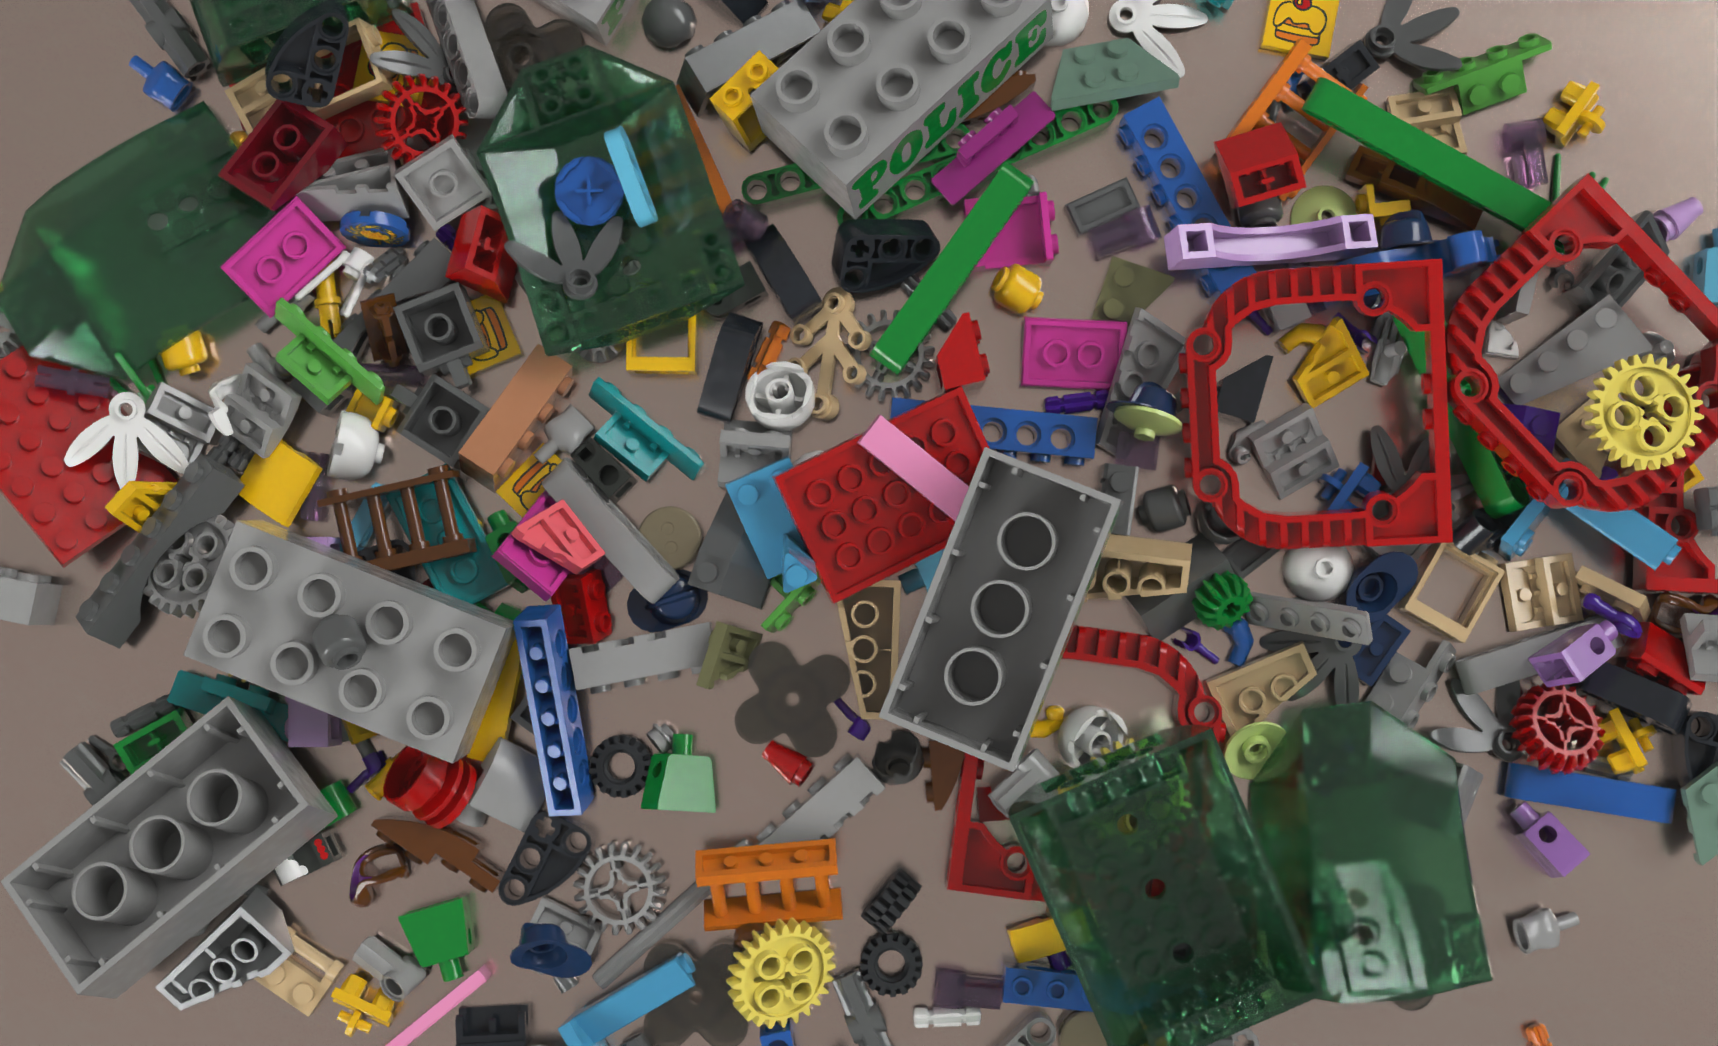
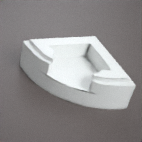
M1491 320L1486 328L1482 355L1518 359L1519 349L1517 342L1514 341L1504 325Z

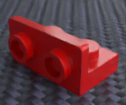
M591 569L584 574H568L551 596L552 605H561L567 644H595L612 633V619L608 611L605 595L606 588L600 569Z

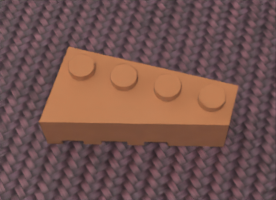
M537 344L458 452L461 472L496 493V490L509 475L522 452L533 441L535 432L541 423L545 424L555 409L553 405L560 395L564 397L574 383V379H572L573 366L540 344Z

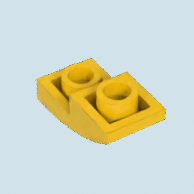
M1073 907L1048 918H1035L1007 930L1017 963L1047 957L1088 942L1079 909Z

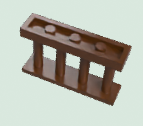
M442 465L427 469V476L348 493L347 488L336 489L326 492L327 498L317 500V505L321 508L333 507L343 553L363 560L362 556H358L347 503L367 499L378 552H375L376 559L366 562L388 571L478 552L475 538L464 539L463 533H459L448 480L461 478L460 471L449 470L448 465ZM434 484L445 532V537H442L443 544L430 546V542L425 540L414 488ZM400 491L412 544L409 545L410 551L397 554L396 548L391 546L381 496Z

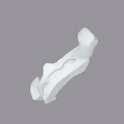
M235 374L216 381L208 390L215 406L214 410L208 413V416L217 430L225 436H229L234 432L226 414L228 407L222 400L228 394L237 393L242 374Z

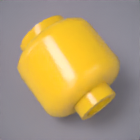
M1012 264L1008 268L1003 266L996 274L991 285V290L994 291V300L1018 315L1027 312L1029 309L1035 310L1044 296V292L1040 291L1042 285L1041 278L1019 264Z
M184 324L162 331L163 337L157 341V347L165 369L168 371L179 370L180 376L201 371L199 364L205 362L209 356L200 330L190 328L189 324Z

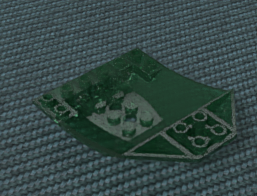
M589 45L522 68L476 152L508 240L533 248L560 265L562 264L554 248L551 228L552 214L555 211L562 212L555 198L556 177L563 166L579 157H599L614 166L604 139V132L619 126L624 128L653 201L658 221L640 228L633 217L624 193L623 205L616 216H621L624 219L623 228L630 230V239L627 243L618 246L611 261L596 276L598 280L597 292L588 299H572L565 294L562 284H555L540 279L517 264L547 357L621 344L691 318L746 285L674 82ZM567 218L577 236L582 260H585L592 243L609 221L601 225L585 226L579 225ZM635 260L641 263L640 270L636 274H624V267L628 262Z
M204 101L142 131L105 152L54 185L25 211L0 284V307L31 358L127 380L128 375L115 358V353H121L136 372L185 337L250 299L220 266L276 214V211L270 210L218 176L238 149ZM187 197L196 198L199 201L198 206L192 211H183L179 208L183 199ZM161 213L167 216L168 224L165 228L153 230L148 226V220L153 214Z
M1373 701L1303 709L1250 784L1254 841L1259 848L1262 868L1259 875L1264 876V904L1285 994L1341 1004L1415 1000L1492 981L1494 978L1471 873L1460 803L1456 759ZM1351 889H1361L1366 893L1368 903L1364 906L1354 905L1349 900L1348 892ZM1356 926H1368L1373 931L1374 938H1361L1356 932Z

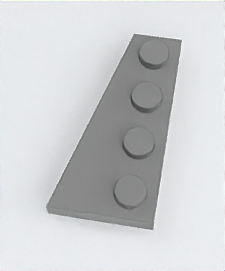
M1608 294L1498 378L1499 386L1514 404L1523 405L1600 372L1604 368L1613 366L1617 360H1627L1630 356L1639 355L1654 347L1613 297Z
M1139 307L1134 309L1096 433V445L1126 461L1138 439L1134 437L1133 430L1115 419L1114 413L1106 408L1107 403L1112 401H1129L1136 387L1144 382H1154L1167 389L1179 368L1178 353H1185V337Z

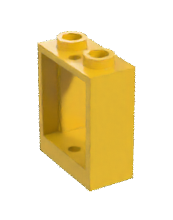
M760 50L709 98L727 130L750 152L767 136L761 130L749 93L753 89L756 90L779 69Z
M641 282L636 283V288L627 289L626 371L629 374L697 375L699 293L697 289H691V284L671 283L670 289L657 288L656 283ZM639 302H689L688 357H638Z

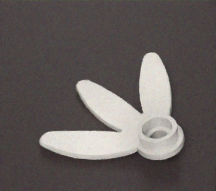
M1119 0L1114 3L1109 12L1111 26L1121 33L1133 32L1136 40L1144 50L1171 68L1182 78L1185 75V68L1178 53L1171 43L1152 26L1171 29L1191 28L1207 23V15L1197 9L1184 5H1152L1158 0ZM1123 10H1129L1133 16L1129 20H1123L1120 17V13Z
M132 392L117 394L109 404L110 415L101 418L81 432L69 447L64 458L66 465L69 467L78 465L99 452L115 436L112 459L114 474L120 490L128 481H135L139 461L137 437H139L154 457L169 468L184 474L189 463L175 441L159 426L144 417L146 412L145 403L140 396ZM124 403H129L133 408L129 416H124L121 413V406Z

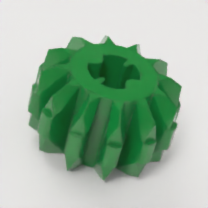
M1228 570L1224 571L1221 575L1214 572L1210 580H1203L1204 585L1194 590L1196 597L1191 603L1198 614L1197 617L1203 624L1213 627L1217 631L1221 630L1224 626L1230 629L1233 622L1237 620L1242 621L1241 616L1250 611L1248 605L1253 601L1250 589L1247 587L1248 584L1241 577L1231 574Z

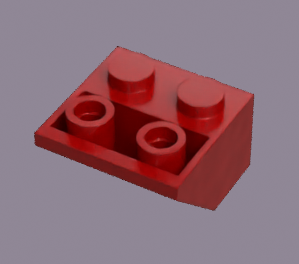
M1281 122L1213 142L1232 209L1307 187L1298 153Z
M483 205L462 214L445 277L502 303H507L517 263L505 250L504 245L507 241H516L522 244L524 241L512 219Z
M969 312L961 315L936 356L935 368L942 393L962 386L964 392L981 388L984 385L985 378L990 373L987 356L985 353L979 354L977 346L980 344V340H982L978 321H971Z
M1639 622L1643 631L1642 635L1639 638L1629 637L1617 657L1627 662L1624 667L1641 677H1644L1646 674L1654 679L1655 683L1685 696L1687 694L1702 695L1705 690L1706 681L1690 680L1684 643L1652 622Z

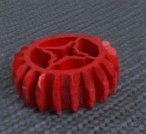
M418 73L415 83L411 75H405L403 77L405 87L394 80L391 82V86L395 94L387 90H383L381 93L388 100L387 105L378 102L375 105V108L384 111L383 117H373V122L384 124V128L375 131L377 137L388 136V139L382 143L381 147L384 150H388L395 146L391 158L398 160L404 155V165L431 148L414 150L403 142L408 137L412 138L420 134L425 140L429 141L432 147L452 134L455 138L466 139L467 135L464 132L458 131L459 125L467 126L469 124L468 120L459 119L458 115L464 113L466 107L454 105L459 101L461 95L459 93H452L447 96L451 90V84L445 82L438 88L439 77L431 76L427 83L425 74ZM417 92H427L433 95L439 102L422 108L418 102L413 101L410 95ZM402 103L406 119L398 127L399 130L397 131L395 118L397 110ZM445 111L446 128L440 139L441 135L437 130V122L444 115L443 112ZM417 114L427 116V121H423L427 123L425 128L415 127V121H419L415 119Z
M1543 683L1540 686L1531 687L1527 690V693L1518 698L1517 705L1511 711L1514 718L1511 719L1509 725L1516 729L1511 738L1517 739L1521 743L1517 751L1525 750L1529 754L1527 762L1536 760L1538 761V770H1544L1549 767L1551 774H1558L1562 771L1566 775L1584 769L1588 766V763L1597 758L1599 755L1598 751L1604 745L1600 737H1603L1606 731L1598 727L1602 723L1603 718L1594 714L1597 705L1589 706L1587 704L1588 694L1579 697L1576 694V686L1566 689L1564 685L1546 687ZM1540 706H1547V712L1544 716L1537 715ZM1570 740H1577L1575 750H1567V744L1570 743Z

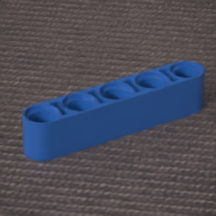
M1508 762L1504 797L1668 824L1673 822L1677 790L1580 773L1564 775L1561 771L1558 774H1551L1549 768L1538 770L1536 766Z

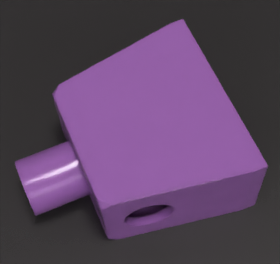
M1603 620L1599 624L1594 623L1575 627L1530 656L1528 660L1546 687L1578 683L1615 655L1616 649L1611 641L1618 637V630L1608 620Z
M1524 801L1510 812L1513 819L1522 827L1515 835L1516 838L1551 878L1565 877L1590 855V852L1550 811L1538 815ZM1541 828L1546 833L1544 842L1539 837V830Z

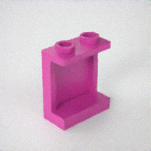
M1039 192L1037 196H1029L1023 199L972 272L1000 270L1003 266L1008 268L1012 264L1030 267L1052 263L1053 255L1059 254L1057 234H1051L1050 221H1055V208L1053 200L1047 201V192ZM978 198L964 200V220L977 203Z

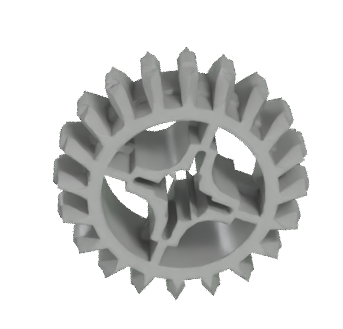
M884 309L880 311L881 321L876 322L874 315L870 313L867 315L870 324L868 327L863 322H858L863 330L868 331L872 335L877 331L887 329L893 320H887V312ZM894 310L893 319L896 317L899 310ZM928 333L917 349V364L908 361L902 371L911 373L908 377L894 383L881 382L890 370L885 366L881 370L883 365L878 362L873 376L871 377L867 373L864 382L854 385L855 388L860 389L866 383L869 387L865 395L871 397L874 389L879 390L878 400L881 402L885 399V392H891V399L892 397L898 398L897 391L899 390L903 391L906 398L911 397L909 385L920 391L923 386L917 380L918 376L925 380H929L931 376L928 371L923 369V366L934 367L935 364L934 360L925 358V355L935 353L934 346L924 347L923 345L931 340L930 333ZM862 334L857 338L858 345L863 340ZM874 340L871 342L870 347L867 349L869 353H871L878 341ZM845 344L857 363L862 365L860 359L861 351L852 348L849 344ZM857 368L853 370L852 378L857 376Z
M623 841L620 851L617 852L615 843L609 842L607 846L608 854L599 846L595 849L598 860L590 855L584 860L590 869L586 867H579L577 869V873L584 877L585 880H575L573 886L578 889H584V892L576 894L574 900L578 902L586 901V904L579 909V913L585 914L589 910L593 913L587 921L589 925H592L597 918L602 921L599 926L600 932H604L608 924H612V935L617 936L621 925H624L626 934L631 935L633 933V922L640 930H643L646 927L643 916L652 922L657 917L650 908L658 910L663 908L664 903L655 897L667 895V889L657 887V884L665 882L667 878L666 875L655 876L654 872L662 867L660 862L655 863L651 867L647 863L653 857L651 851L641 858L638 856L642 850L641 845L637 844L633 852L630 853L628 852V841ZM620 861L632 863L641 870L645 877L633 878L628 876ZM609 862L611 868L609 871V883L593 889L594 877L598 869ZM617 878L623 881L622 884L626 883L628 886H632L625 891L623 896H619V892L615 894L613 890L608 891L616 885ZM648 888V896L644 906L631 914V894ZM596 899L612 900L617 907V911H620V915L606 911Z

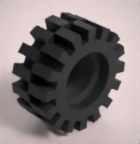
M624 734L615 735L602 741L595 748L594 754L590 758L591 768H589V772L593 776L592 781L594 785H597L600 788L599 791L603 794L607 793L613 798H627L641 791L646 784L652 757L651 752L649 753L647 749L648 746L640 742L638 738ZM616 753H626L634 761V772L627 779H617L609 771V760Z
M899 868L871 899L862 912L861 917L883 935L901 917L905 909L909 907L921 890L922 885L903 869Z
M892 930V932H886L883 935H874L863 948L860 959L862 977L868 983L869 988L872 991H878L879 995L884 996L888 994L890 997H896V994L900 993L904 995L908 993L910 988L913 989L917 985V980L920 979L922 974L923 962L921 952L916 942L912 941L905 933L903 935L899 931ZM886 951H897L905 960V967L897 976H886L878 968V959Z

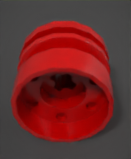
M406 746L393 761L386 775L383 796L388 802L400 809L412 812L417 819L424 820L432 828L441 829L452 823L468 804L475 789L477 772L474 766L467 761L459 759L452 764Z

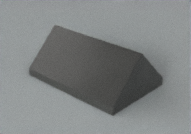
M1644 210L1632 216L1631 218L1668 256L1670 250L1652 212ZM1615 244L1604 250L1601 249L1577 276L1572 287L1567 288L1562 294L1583 312H1586L1608 294L1622 308L1646 279L1643 275L1644 272Z
M1202 533L1186 542L1192 544L1187 593L1141 597L1140 594L1123 596L1149 636L1162 641L1196 619L1198 614L1191 603L1196 597L1194 590L1204 585L1203 580H1210L1214 572L1221 575L1224 571L1228 570L1231 574H1234L1225 555L1213 542L1207 540Z

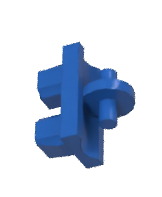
M1360 462L1345 485L1342 484V481L1348 473L1341 468L1337 470L1333 477L1328 474H1322L1319 480L1326 487L1320 497L1325 501H1329L1334 493L1338 494L1327 510L1359 508L1349 502L1355 492L1365 497L1372 491L1380 490L1382 484L1368 473L1369 467Z

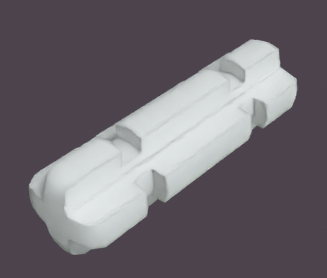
M965 1005V1008L962 1009L960 1006L933 1007V1010H928V1007H917L913 1011V1021L916 1028H928L929 1024H933L934 1027L961 1026V1023L973 1026L981 1023V1010L978 1005Z

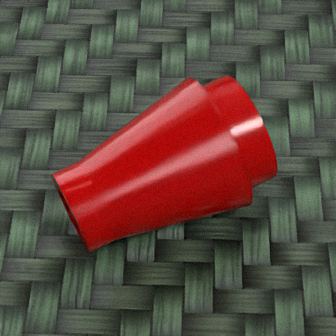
M774 740L768 744L761 756L771 764L789 785L794 783L798 787L806 781L815 766L814 763L809 761V756L780 745Z

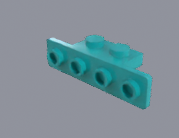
M600 377L593 382L589 397L612 415L596 432L593 439L645 482L650 479L666 460L691 480L698 476L704 462L695 450L685 447L676 440L668 428L658 425L649 418L642 407L632 404L622 396L615 385L605 382Z
M183 670L178 671L167 699L169 703L205 715L226 697L230 696L260 710L280 738L288 742V738L285 735L288 705L268 697L269 690L251 684L248 690L235 686L237 683L236 679L218 673L216 678L212 679Z

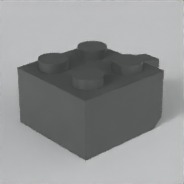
M456 282L393 307L414 363L421 374L430 376L433 373L442 371L445 376L451 373L453 381L459 389L473 384L467 367L473 365L472 358L490 352L468 292L463 285Z
M434 373L424 388L418 386L414 393L404 386L397 384L391 396L406 405L402 411L406 416L396 432L449 466L461 470L458 452L490 408Z

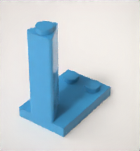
M789 456L725 483V487L767 579L782 573L783 591L785 593H789L817 580L815 561L808 554L772 477L793 467Z
M1566 457V458L1563 460V462L1571 461V460ZM1561 482L1558 489L1559 494L1562 498L1566 499L1569 492L1568 487L1565 483ZM1533 498L1501 538L1498 554L1509 562L1516 554L1522 557L1533 543L1534 531L1552 508ZM1579 506L1565 508L1653 570H1656L1662 562L1670 565L1682 549L1676 545L1678 539L1634 509L1621 512H1599Z
M679 952L587 1007L585 1005L573 1012L558 1028L566 1045L609 1046L605 1040L607 1036L696 985L691 974L696 970L692 959L687 953L682 954V952Z

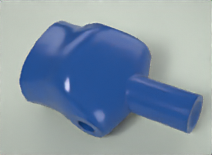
M136 55L129 62V67L146 78L143 92L150 98L161 102L172 112L176 111L183 104L193 88V83L182 77L176 68L166 61H161L155 67H152Z

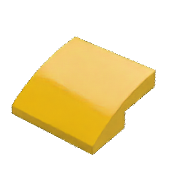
M281 440L268 458L263 459L256 453L253 455L240 478L245 486L239 495L276 522L289 528L323 468L306 454L294 450L285 441Z

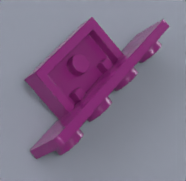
M1035 91L1031 92L1014 108L1010 104L1003 111L1000 107L995 109L984 120L986 123L984 128L977 134L974 130L970 131L958 142L960 148L957 151L956 158L932 178V184L951 205L957 204L1055 119V113Z

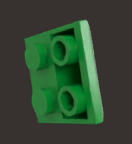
M180 707L113 744L130 775H132L191 727L193 723L185 709Z

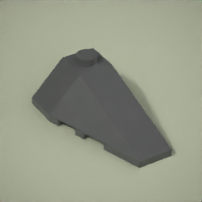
M726 491L699 549L688 585L762 609L772 578L767 579L730 495Z
M256 887L155 988L181 1011L213 998L219 992L232 987L235 989L244 985L246 981L271 974L295 951L283 911Z

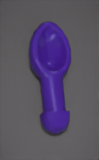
M1588 593L1583 598V606L1586 609L1593 610L1613 623L1619 633L1631 638H1639L1642 635L1643 631L1640 623L1629 613L1618 611L1594 593Z

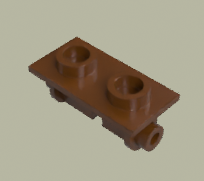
M394 293L360 301L373 361L383 360V362L387 363L388 367L399 366L403 354L407 353L402 329L393 307L397 306Z

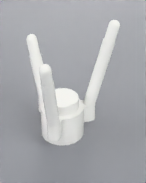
M354 247L351 253L343 250L333 263L295 295V299L297 301L301 300L343 264L345 268L342 273L354 281L340 309L341 316L349 317L366 282L367 277L363 274V269L372 263L375 258L358 247Z

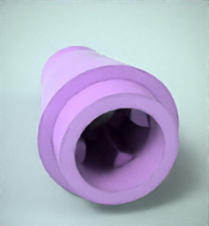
M1690 197L1687 200L1656 211L1654 219L1664 240L1677 239L1703 213V206L1697 198Z

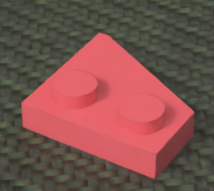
M564 499L520 524L511 532L515 539L576 575L606 554Z

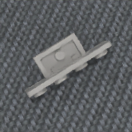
M1251 592L1253 601L1248 605L1250 611L1246 613V619L1249 624L1369 645L1373 641L1370 616L1367 611L1357 610V607L1323 601H1311L1299 597L1292 599Z
M1446 640L1441 642L1426 668L1396 652L1361 706L1360 710L1364 714L1388 727L1371 754V757L1381 765L1385 766L1388 760L1392 761L1397 756L1401 748V739L1406 731L1410 732L1416 726L1420 716L1418 712L1423 704L1431 701L1436 694L1437 682L1443 672L1448 673L1453 667L1456 660V649L1450 642Z

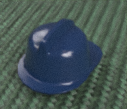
M1422 211L1398 212L1391 215L1384 223L1381 231L1380 250L1375 252L1422 246L1439 240L1432 239L1428 223Z
M1144 382L1136 387L1129 401H1112L1107 403L1106 408L1114 413L1115 408L1119 406L1138 405L1158 409L1176 417L1178 404L1176 397L1159 384Z
M1392 551L1380 555L1370 564L1357 567L1353 571L1346 589V606L1357 607V610L1367 611L1370 616V623L1382 619L1415 585L1418 577L1417 563L1410 555L1404 552Z
M684 569L675 570L680 579L655 604L646 600L633 588L627 601L628 615L632 622L641 630L660 632L689 623L698 618L706 608L708 594L705 590L688 585L691 571Z
M524 923L521 928L519 946L512 950L510 954L511 963L517 967L535 970L560 978L583 975L592 966L591 956L585 950L568 944L564 931L555 924Z

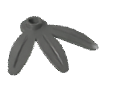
M1387 0L1380 25L1370 29L1364 38L1365 47L1372 56L1377 58H1388L1394 55L1409 65L1429 71L1458 70L1463 64L1458 57L1449 53L1412 44L1432 37L1452 24L1461 13L1457 7L1438 9L1401 25L1413 0ZM1376 41H1382L1385 45H1381Z
M393 9V20L410 42L425 57L407 51H379L370 55L372 64L403 76L411 75V77L416 78L418 73L425 74L427 79H430L431 76L439 77L438 88L447 82L451 84L449 93L458 92L441 43L439 45L432 33L416 18L400 9Z
M555 211L552 214L551 228L554 248L562 265L535 249L516 241H507L504 248L512 259L530 274L548 282L562 284L565 294L572 299L585 300L597 292L598 280L596 276L608 265L618 249L622 238L624 219L621 216H615L609 220L592 243L585 260H582L581 248L570 222L560 211Z
M1379 425L1371 428L1373 456L1382 478L1391 490L1390 495L1402 487L1415 471L1430 470L1429 435L1418 447L1410 462L1407 474L1404 475L1400 454L1390 436ZM1468 474L1450 476L1451 501L1460 499L1475 490ZM1386 501V510L1389 512V503Z
M1291 631L1275 632L1260 639V645L1263 648L1274 652L1300 641L1304 642L1308 653L1318 652L1317 655L1311 658L1317 675L1287 701H1295L1309 694L1335 668L1334 692L1339 714L1345 722L1353 720L1359 701V679L1352 656L1359 652L1362 644L1351 642L1348 647H1341L1336 639Z
M1457 678L1452 679L1450 686L1459 708L1467 719L1481 732L1465 728H1440L1430 732V739L1436 744L1455 752L1483 753L1493 751L1499 759L1507 762H1513L1521 758L1525 750L1517 751L1521 743L1519 740L1511 738L1516 729L1509 725L1511 719L1514 718L1511 711L1517 705L1518 698L1521 696L1520 680L1496 687V718L1489 706L1477 693L1465 695L1461 681ZM1503 740L1511 742L1513 746L1511 751L1503 747Z

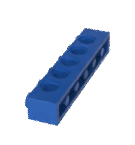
M1160 96L1123 115L1120 121L1121 127L1118 128L1120 136L1127 146L1132 145L1136 152V165L1143 176L1148 174L1154 185L1151 187V191L1156 202L1160 206L1165 205L1170 215L1167 217L1170 228L1173 230L1177 225L1195 224L1198 222L1231 227ZM1155 134L1159 137L1161 146L1158 148L1149 147L1144 141V136ZM1165 163L1172 164L1177 170V176L1174 178L1165 177L1161 172V165ZM1177 194H1189L1193 199V206L1184 208L1179 205ZM1252 265L1200 268L1203 275L1200 277V281L1208 295L1213 294L1215 299H1217L1233 283L1243 277L1256 273Z
M892 397L890 400L889 419L926 401ZM970 405L982 431L986 424H993L1000 431L998 441H987L989 448L1015 459L1017 454L1030 455V461L1039 463H1050L1051 457L1064 459V465L1084 466L1085 461L1094 459L1098 422L1096 417ZM1026 427L1033 432L1034 440L1031 445H1023L1018 441L1017 431L1019 428ZM1054 431H1062L1067 436L1068 442L1064 449H1058L1052 444L1051 435Z
M561 605L527 606L513 620L548 813L549 816L582 815L595 798L589 772L590 767Z
M1004 962L1000 997L1003 1003L1212 1024L1215 989L1208 984L1189 983L1186 980L1179 985L1172 986L1153 983L1129 974L1071 968L1057 970L1052 966Z

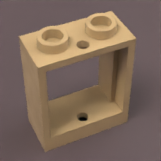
M356 18L348 22L349 32L345 46L361 39L370 61L372 53L381 51L379 45L382 44V38L374 25ZM320 50L315 55L322 57L331 53V51ZM370 61L376 79L334 97L327 106L321 108L306 106L307 110L325 120L381 95L383 90H392L391 82H393L392 76H394V73L381 69ZM315 83L313 89H319V86L322 84Z
M1453 542L1433 543L1418 569L1415 585L1401 599L1396 609L1455 643H1465L1504 575L1505 570L1496 566L1498 560L1486 553L1479 552L1478 555H1468L1459 550ZM1443 552L1484 575L1458 622L1417 600L1418 595Z

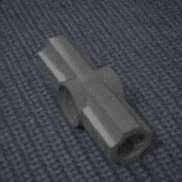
M129 0L146 22L144 26L162 50H166L185 78L197 76L206 70V67L211 62L190 34L191 28L174 6H170L167 0Z
M81 742L72 748L60 762L63 768L85 789L83 794L92 806L127 779L120 771H115L110 766L108 767L86 742Z
M860 969L849 970L832 980L833 987L845 1011L844 1018L854 1043H858L859 1046H892L886 1033L888 1029L877 1002H873Z

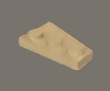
M1300 641L1208 679L1206 683L1212 697L1222 707V719L1226 723L1230 736H1232L1242 727L1255 722H1262L1266 719L1268 714L1282 702H1286L1317 675V671L1304 642Z

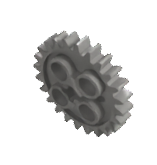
M220 514L203 521L178 538L160 557L149 575L146 587L143 590V593L150 597L149 602L164 613L172 614L177 618H181L184 614L193 619L196 611L200 613L235 524Z

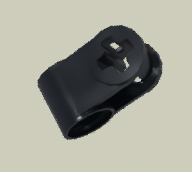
M1483 507L1474 509L1453 530V543L1459 550L1468 555L1492 550L1500 545L1501 538L1510 527H1505L1498 519L1490 517Z

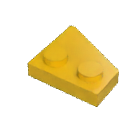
M1337 316L1332 319L1292 378L1304 402H1307L1312 408L1317 407L1370 375L1342 318Z
M128 481L105 508L114 517L140 533L144 522L152 517L161 506L167 492L172 490L178 482Z

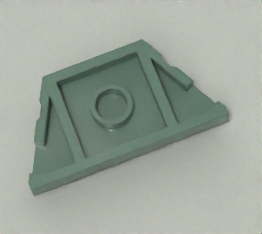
M1129 38L1063 49L1050 108L1052 111L1174 89L1179 87L1180 77L1175 71Z
M1718 761L1680 789L1683 805L1688 812L1686 818L1688 830L1693 835L1696 853L1693 854L1694 860L1698 865L1702 866L1718 855Z

